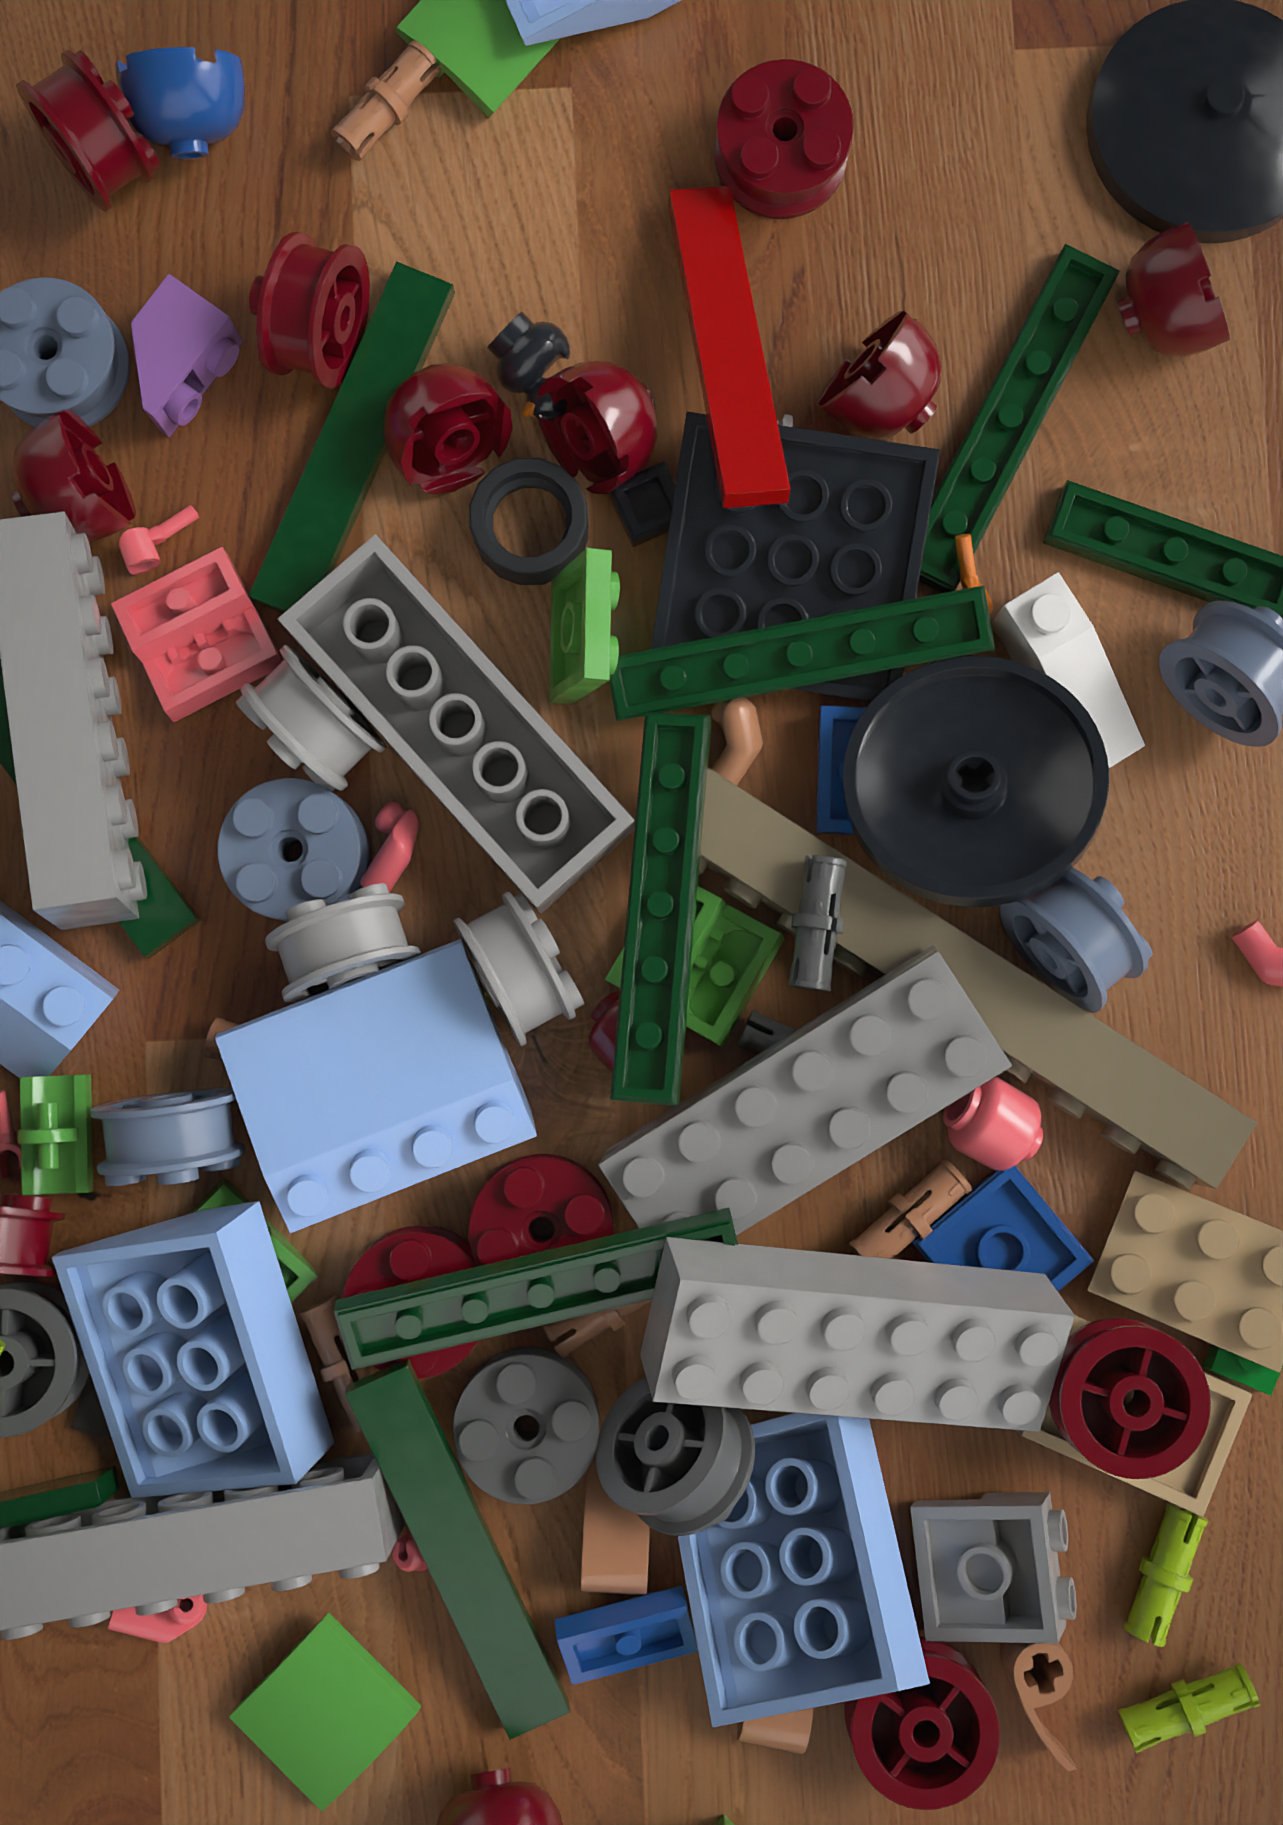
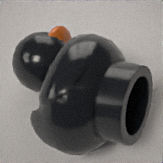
M522 311L495 337L487 348L499 360L497 363V376L502 387L512 393L526 394V403L522 409V417L532 416L539 420V415L545 420L554 421L556 416H562L566 412V399L559 400L554 404L548 393L538 398V391L547 379L542 378V376L558 359L568 360L570 358V345L567 337L558 326L544 321L534 324Z

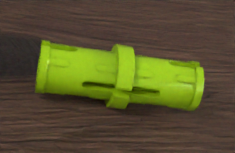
M1169 1502L1166 1503V1511L1150 1557L1142 1556L1138 1570L1142 1571L1143 1577L1128 1619L1123 1625L1124 1630L1147 1643L1152 1638L1151 1642L1159 1647H1164L1166 1644V1636L1181 1593L1190 1591L1194 1579L1188 1573L1204 1527L1208 1524V1520L1205 1517L1185 1508L1180 1510L1178 1505Z
M1238 1663L1233 1667L1220 1671V1673L1186 1684L1184 1679L1171 1683V1691L1160 1694L1158 1697L1119 1709L1118 1713L1134 1751L1139 1753L1144 1749L1157 1745V1743L1191 1732L1193 1737L1199 1736L1207 1732L1206 1725L1261 1705L1245 1668L1241 1663Z

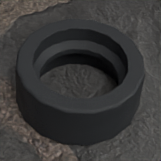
M515 458L494 467L478 483L469 504V527L482 561L498 577L518 585H544L551 582L557 574L585 549L589 539L587 502L578 482L561 466L541 458ZM522 488H540L550 492L561 502L566 513V530L561 542L552 551L538 557H520L508 552L498 542L493 531V515L498 503L506 495Z

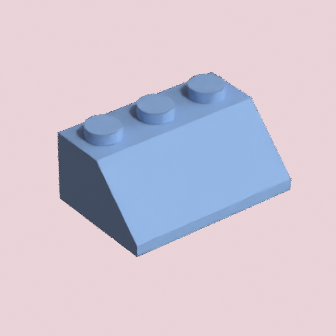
M0 900V1064L19 1078L50 1076L114 999L119 989Z

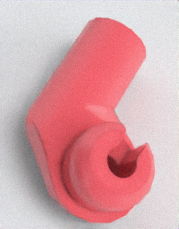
M394 801L386 803L375 819L376 829L388 835V837L360 879V884L363 888L384 883L387 885L390 893L411 861L420 821L412 808L407 811L400 803Z
M203 1595L177 1599V1606L152 1615H137L135 1607L113 1610L107 1630L159 1643H169L195 1627L203 1619L207 1611V1603L204 1602Z

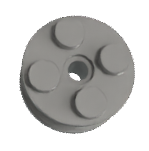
M284 645L280 649L284 660L257 687L248 683L244 684L240 689L242 696L236 701V704L258 727L263 730L267 726L274 734L267 740V743L290 767L296 769L304 762L303 770L316 784L325 787L331 792L335 789L342 791L348 786L344 775L371 749L382 753L387 747L369 722L327 678L298 652Z
M380 883L356 890L349 895L350 900L326 906L324 900L318 899L307 901L288 909L286 915L289 922L277 927L265 938L267 949L279 951L289 985L282 990L284 1001L290 1003L300 1002L422 954L419 947L408 945L398 915L405 906L403 897L399 894L389 893L387 885Z
M507 891L502 894L503 905L468 924L464 923L459 917L454 919L453 923L491 1001L498 1008L518 1044L523 1046L527 1044L525 1033L560 1014H563L568 1020L575 1018L574 1010L584 1005V1001L567 970L562 971L555 957L560 954L559 949L544 921L537 919L523 893L513 897Z

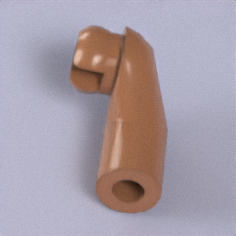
M746 697L716 702L712 706V719L717 721V724L722 727L727 746L711 770L736 786L761 751L763 745L756 707Z

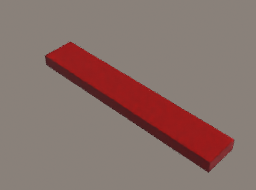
M731 187L670 190L668 207L723 508L788 503L791 488Z

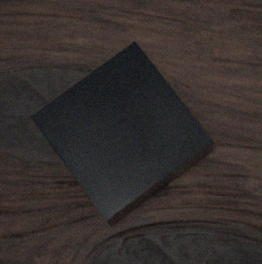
M664 461L638 472L625 484L608 493L632 547L669 532L675 484Z

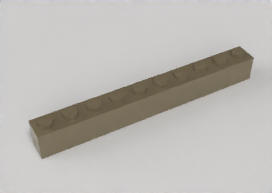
M708 768L699 874H702L705 868L708 867L728 880L723 889L741 903L755 909L759 902H762L781 915L777 925L795 937L796 928L791 927L793 913H799L804 882L805 856L819 855L846 860L847 868L842 887L839 916L845 922L843 934H837L833 955L834 963L863 979L867 971L877 978H881L934 944L1012 1064V1067L1003 1071L1004 1074L1022 1084H1025L1029 1077L1047 1087L1051 1090L1046 1098L1048 1102L1079 1120L1084 1112L1105 1125L1100 1135L1127 1153L1135 1155L1139 1148L1160 1161L1155 1171L1177 1186L1190 1191L1193 1184L1214 1189L1218 1188L1257 1125L1256 1121Z

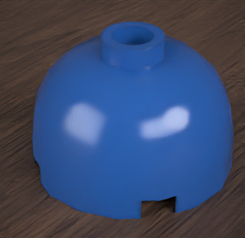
M171 47L130 53L126 55L127 65L117 60L115 63L117 85L134 112V116L129 119L133 127L150 142L170 146L171 157L197 159L209 156L208 145L224 141L238 127L245 108L243 66L239 56L227 51L214 49L216 63L204 62L202 59L196 58L195 47Z

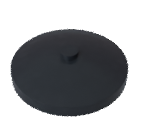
M1186 0L1160 8L1145 16L1125 32L1113 46L1092 87L1087 108L1086 133L1092 162L1099 178L1114 200L1128 214L1159 233L1188 222L1191 224L1199 243H1222L1244 239L1261 233L1283 219V20L1262 8L1237 0Z
M988 656L954 657L926 664L906 673L882 690L868 705L852 731L845 753L843 767L844 803L851 828L862 849L885 875L900 886L919 896L943 904L962 907L1003 905L1028 898L1043 891L1067 874L1083 857L1099 829L1109 792L1108 757L1099 730L1088 711L1069 690L1053 678L1032 667L1007 659Z

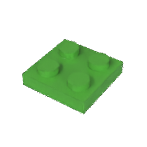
M586 547L551 580L549 703L574 704L608 682L610 675H613L616 670L619 645L617 637L610 636L611 611L615 610L619 599L620 580L617 572H611L612 550Z

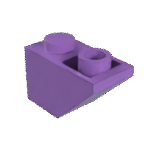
M168 274L133 319L131 328L143 409L159 431L170 438L179 425L184 426L195 417L200 409L203 393L216 376L222 377L230 371L238 358L239 346L243 341L227 314Z

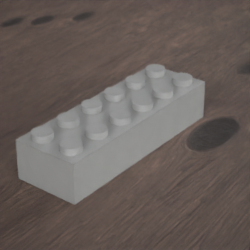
M65 512L0 519V658L33 911L59 929L68 930L139 919L137 901L147 899V887L142 864L140 861L133 862L128 838L138 837V821L132 799L125 800L121 787L120 776L130 775V764L125 740L123 737L116 738L112 715L122 713V706L116 678L114 676L108 677L104 662V655L113 654V640L109 621L106 616L100 617L95 596L105 594L103 570L99 557H92L87 535L85 533L76 534Z
M376 534L278 618L296 642L513 884L525 895L540 914L634 832L635 820Z
M933 944L680 1103L679 1107L675 1106L607 1149L598 1165L639 1228L730 1208L737 1236L1012 1067V1064Z
M666 1237L640 1357L653 1402L1040 1432L1075 1315L1048 1277L1041 1273L735 1244V1246L725 1245L724 1242Z
M373 1452L316 1462L296 1484L131 1498V1495L108 1499L96 1508L0 1529V1639L12 1640L26 1637L42 1630L43 1623L67 1619L68 1626L71 1628L85 1627L108 1619L111 1616L110 1611L135 1607L136 1614L140 1616L157 1614L177 1606V1599L203 1595L205 1603L224 1602L243 1595L247 1586L269 1582L273 1591L291 1590L310 1583L314 1574L338 1570L339 1578L341 1579L366 1576L379 1570V1563L387 1561L404 1527L402 1513Z

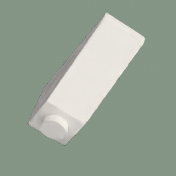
M1059 572L1002 607L990 623L1014 662L1032 667L1053 678L1080 701L1099 730L1107 753L1109 768L1145 746L1095 628Z

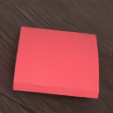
M223 547L111 603L133 653L143 663L164 712L173 722L240 689L244 684H250L271 673L283 661L253 601L248 597V591Z

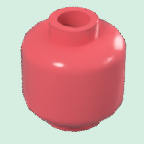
M997 1076L944 1109L943 1121L947 1126L949 1142L957 1151L992 1170H1008L1017 1165L1021 1160L1027 1161L1031 1159L1040 1148L1043 1140V1129L1040 1127L1042 1116L1039 1103L1027 1093Z

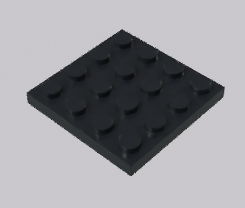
M686 411L651 649L915 599L941 449L778 425L791 488L788 503L723 508L706 414ZM904 667L789 689L872 702L882 690L903 676Z

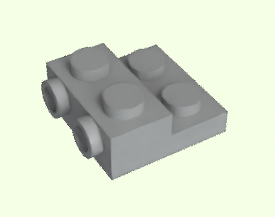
M1050 1492L985 1493L981 1499L916 1500L912 1504L910 1509L926 1641L1059 1643L1066 1628V1620H1075L1077 1602L1073 1578L1060 1577L1058 1552H1066L1068 1549V1526L1064 1510H1052Z

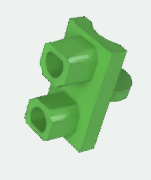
M91 1074L20 1077L21 1130H18V1144H21L22 1195L92 1192Z

